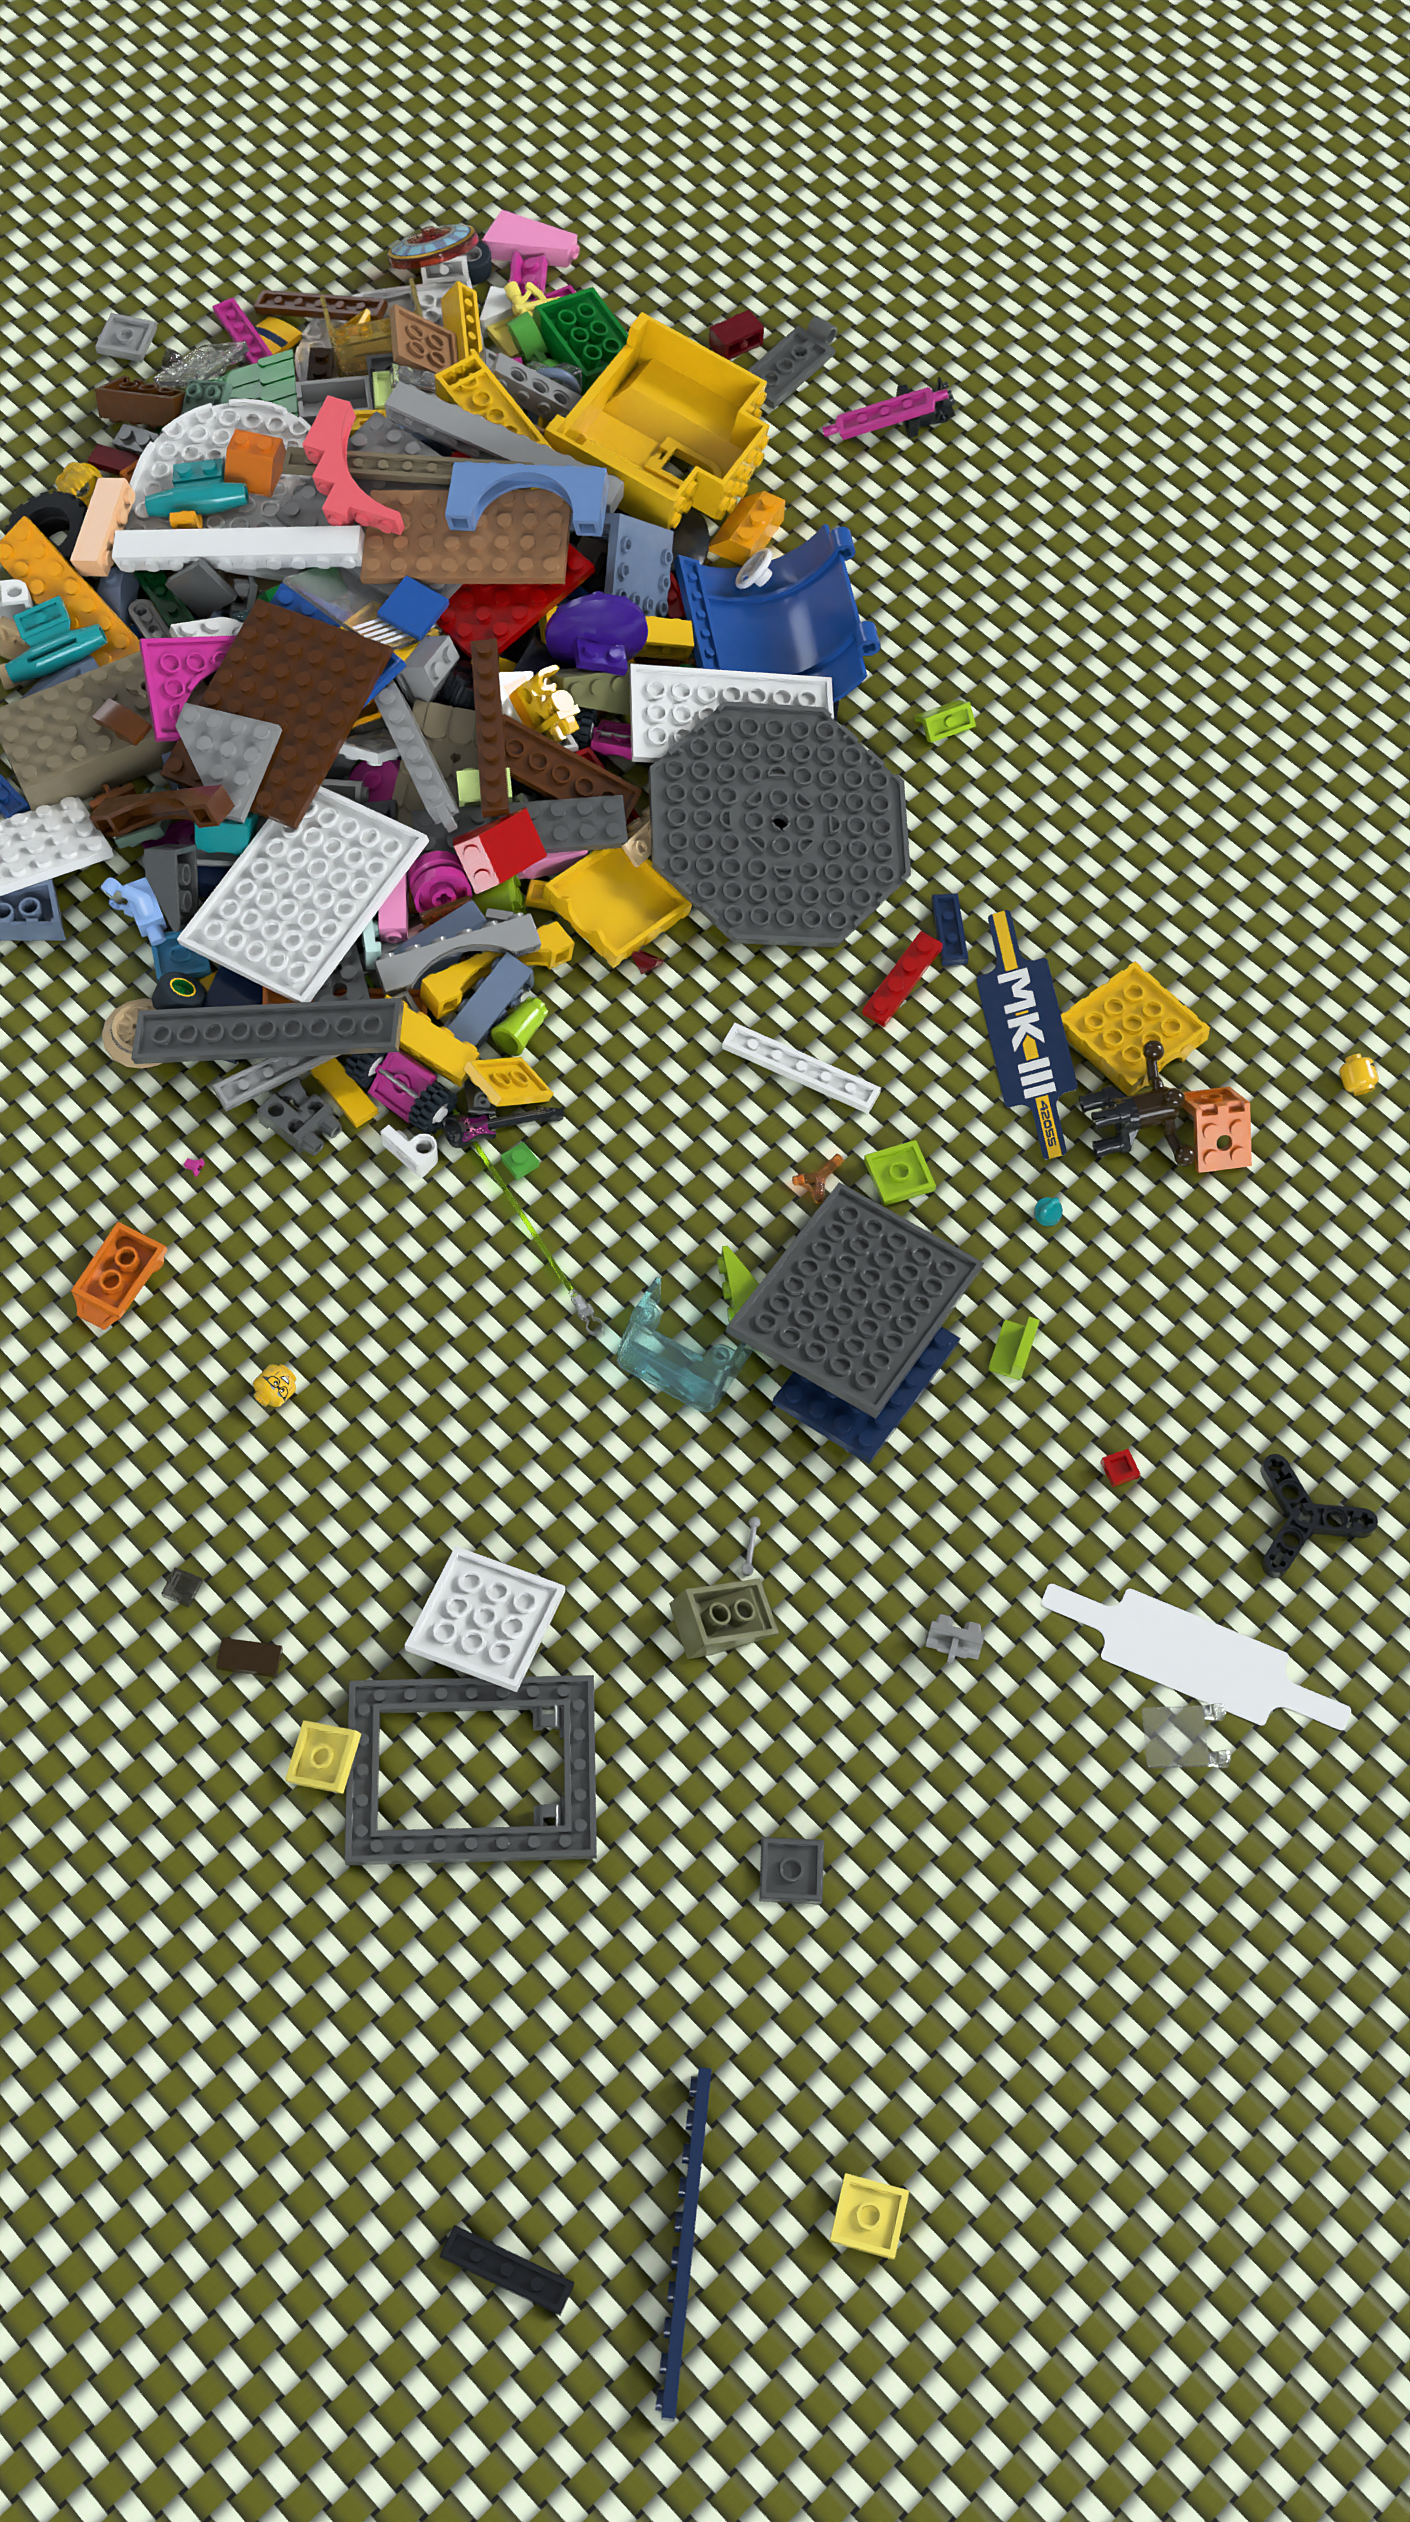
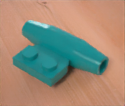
M222 458L173 464L172 483L174 487L146 496L145 506L149 517L170 518V513L181 511H195L196 515L216 514L249 504L248 489L245 483L224 482L225 464Z
M57 596L13 615L22 640L31 648L5 664V668L14 684L43 677L83 660L107 644V638L99 624L70 631L71 619L63 599Z

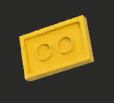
M522 1057L468 1061L464 1067V1071L471 1077V1081L486 1094L488 1101L496 1107L549 1102L554 1094Z

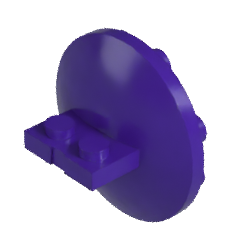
M600 591L558 606L550 617L545 629L546 646L553 658L574 665L576 668L604 671L605 673L625 676L628 670L627 661L639 653L648 636L647 620L639 606L630 601L626 596L604 594Z

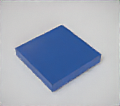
M406 575L377 611V618L421 641L450 605L449 599Z

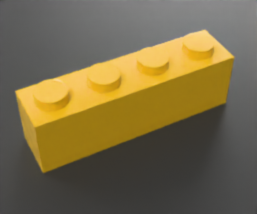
M403 1001L404 1008L399 1048L461 1088L469 1077L464 1071V1067L468 1061L479 1060L480 1053L477 1052V1048L467 1041L462 1043L454 1037L453 1032L443 1026L437 1027L431 1023V1019L427 1015L419 1011L415 1013Z

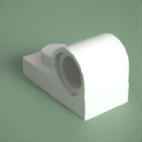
M390 1125L381 1131L383 1146L420 1179L437 1164V1143L433 1136L419 1134L409 1141L402 1131H395ZM423 1150H428V1151H430V1152L425 1153V1154L419 1153V1152H421V1151H423Z

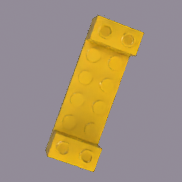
M477 353L434 375L436 396L450 404H456L467 412L481 415L487 421L496 425H503L516 434L525 435L536 443L552 448Z

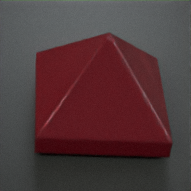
M643 950L634 951L631 955L641 975L662 965L664 962L662 958Z

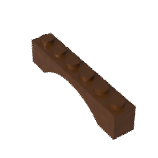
M221 784L105 798L89 818L95 828L100 830L105 838L123 836L145 825L169 819L189 820L195 823L198 828L219 826L235 806Z

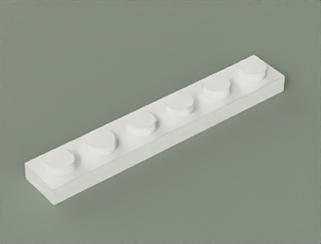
M737 1023L733 1024L722 1044V1049L867 1114H869L881 1091V1087Z

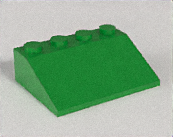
M594 287L537 305L534 308L532 318L544 340L548 353L554 360L562 364L565 371L576 378L580 385V395H584L626 345L627 332Z

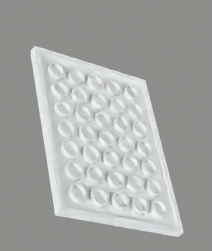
M320 786L297 830L270 819L266 821L177 940L180 945L295 1003L311 1002L428 844L429 839L427 835Z

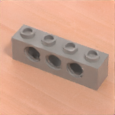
M500 352L490 367V371L519 406L549 422L557 414L566 418L583 397Z

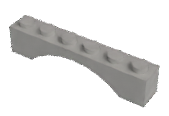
M516 913L509 916L507 921L498 923L496 920L483 924L482 929L472 931L471 928L464 929L456 933V937L446 939L445 936L433 939L430 945L423 947L420 944L407 947L404 953L397 955L394 952L381 955L379 960L375 961V970L384 996L389 995L391 997L405 990H412L418 979L430 967L458 953L490 951L505 955L508 952L516 958L539 951L541 941L531 913L527 915Z

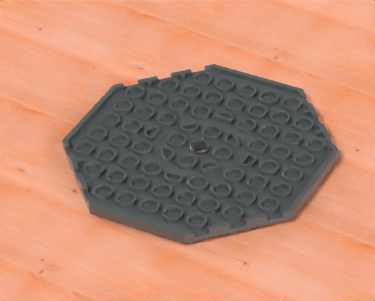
M723 701L712 714L705 717L684 739L679 740L667 751L666 755L649 768L652 867L733 943L838 947L901 887L911 875L904 780L898 774H892L884 766L885 763L870 749L867 751L844 725L840 726L831 717L832 714L825 707ZM782 819L786 823V827L780 830L773 820Z

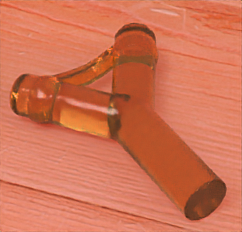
M835 1154L818 1172L793 1176L792 1183L794 1186L799 1185L807 1189L812 1194L815 1203H822L825 1196L826 1179L844 1162V1159L841 1155ZM815 1183L814 1191L806 1184Z

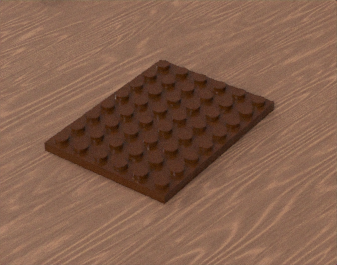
M260 599L256 600L198 704L201 707L277 724L282 729L249 812L297 830L367 702L376 681L394 652L391 646ZM179 738L160 775L163 779L187 788L203 787L204 785L182 739Z

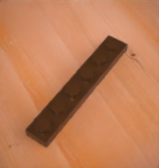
M262 290L253 307L256 314L349 321L367 308L370 311L371 322L380 323L388 308V303L384 298Z

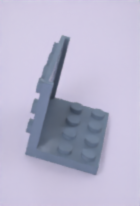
M573 513L571 514V532H575L573 524ZM605 513L602 536H593V539L606 541L608 544L604 594L626 596L640 607L645 616L666 618L668 612V589L670 588V567L673 560L672 545L674 531L621 513Z

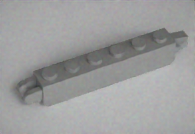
M392 680L387 685L388 687L382 689L374 697L375 703L428 813L436 825L442 822L450 833L458 828L453 816L459 813L460 810L405 697L394 680Z

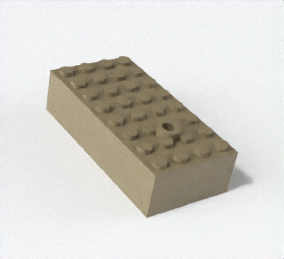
M140 651L0 707V744L32 812L42 805L52 806L58 804L66 797H79L81 801L102 793L101 785L105 783L112 789L164 767L161 755L172 751L178 741L155 742L152 728L139 744L134 746L119 739L114 731L96 724L92 718L109 698L130 709L153 727ZM203 680L192 691L186 703L198 706L207 690Z

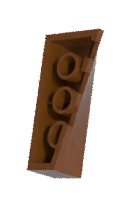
M128 376L119 377L95 388L99 418L110 419V422L113 423L128 421L130 425L144 423L152 428L166 426L179 417L186 391L171 387L159 389V384L156 383L144 385L143 380L140 379L130 382V377Z

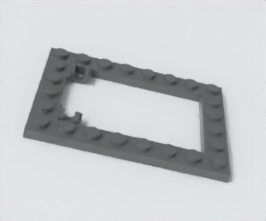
M594 1675L524 1677L517 1692L480 1678L349 1681L348 1729L361 1733V1737L347 1779L345 1865L597 1859ZM543 1709H555V1714H543ZM533 1710V1730L553 1727L555 1730H559L560 1739L564 1738L565 1797H560V1805L546 1804L534 1806V1826L378 1830L380 1713ZM555 1818L556 1826H543V1819Z

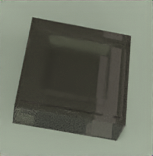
M175 1567L161 1592L162 1597L190 1608L203 1580L201 1577Z

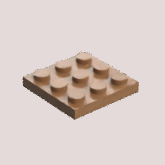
M396 304L391 307L389 313L394 362L434 381L435 374L459 362L456 333Z

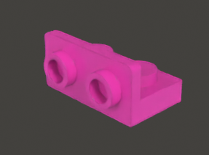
M518 251L513 252L512 262H510L511 275L508 283L517 282L522 296L527 292L525 285L528 282H531L545 294L548 265L545 255L523 260ZM530 294L528 299L536 298L535 296Z

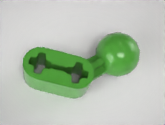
M526 311L506 323L517 351L526 364L533 362L537 367L536 370L548 367L564 370L562 364L557 360L549 359L545 356V353L548 351L529 312ZM549 378L560 385L563 383V380Z

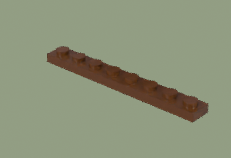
M497 638L471 641L483 818L510 815Z

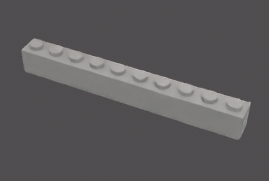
M399 381L385 402L386 418L475 459L533 462L534 465L547 464L549 466H592L576 461L570 455L556 452L547 445L536 443L525 435L516 434L503 425H496L487 421L481 415L467 412L456 404L447 403L434 394H427L411 384L407 385ZM608 475L610 484L605 513H614L624 496V482L614 475Z

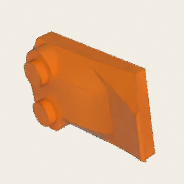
M117 1222L71 1290L76 1302L77 1316L103 1330H106L111 1324L119 1320L151 1274L163 1266L164 1255L168 1251L166 1246Z

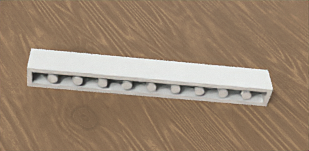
M360 525L115 530L112 559L120 571L134 572L135 570H147L150 572L173 570L179 572L201 558L212 569L225 571L242 568L246 570H255L256 568H269L273 570L281 568L304 569L306 567H318L321 569H328L330 567L354 568L355 566L362 565L365 534Z

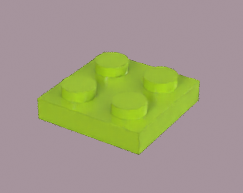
M916 1140L864 1156L865 1165L883 1207L934 1192L936 1189V1184Z

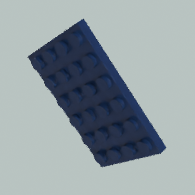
M941 1327L877 1418L870 1416L796 1372L791 1374L777 1392L772 1404L870 1465L959 1345L961 1338Z

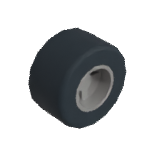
M468 239L451 249L450 253L466 255L471 285L483 283L489 278L492 273L491 251L486 244L475 239Z

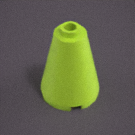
M517 874L503 883L478 894L471 890V900L475 902L484 917L486 916L487 908L527 915L524 894H521L518 887L521 886Z

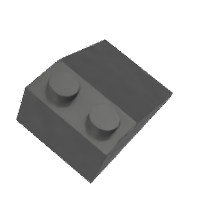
M163 844L144 849L142 865L145 869V877L174 932L182 931L199 910L196 845Z

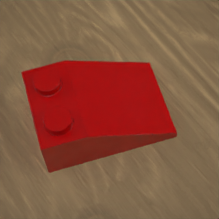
M526 807L453 838L454 848L475 894L503 883L548 856Z

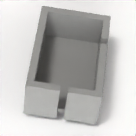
M368 375L295 382L299 417H302L310 426L315 421L327 395L349 401L353 410H373Z

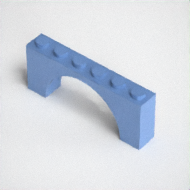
M454 462L445 513L449 529L475 531L481 514L496 498L515 489L534 487L549 490L559 495L568 503L573 511V524L576 535L602 536L610 484L607 469L598 466L575 467L572 465L549 466L547 464Z

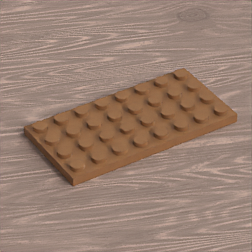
M371 490L370 497L376 502L400 512L405 528L402 534L398 535L392 532L385 533L372 526L366 527L360 573L362 584H400L406 575L421 584H565L572 509L563 498L549 490H512L499 496L483 511L475 531L449 529L445 517L449 490Z

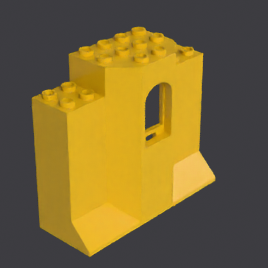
M641 312L630 326L626 345L566 418L558 414L545 428L544 438L554 451L563 455H570L576 461L585 465L606 468L608 475H614L623 481L624 496L617 508L636 519L669 530L672 527L675 529L681 520L682 513H687L692 506L714 519L722 520L727 512L732 513L737 504V499L744 497L749 487L747 484L755 468L760 466L765 456L762 451L770 439L767 436L770 425L759 418L762 414L760 407L767 396V393L764 392L767 381ZM672 455L695 467L685 481L662 469Z

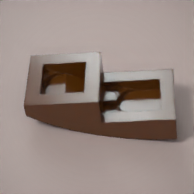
M109 698L92 716L96 724L114 731L119 739L134 746H137L153 728L142 717Z

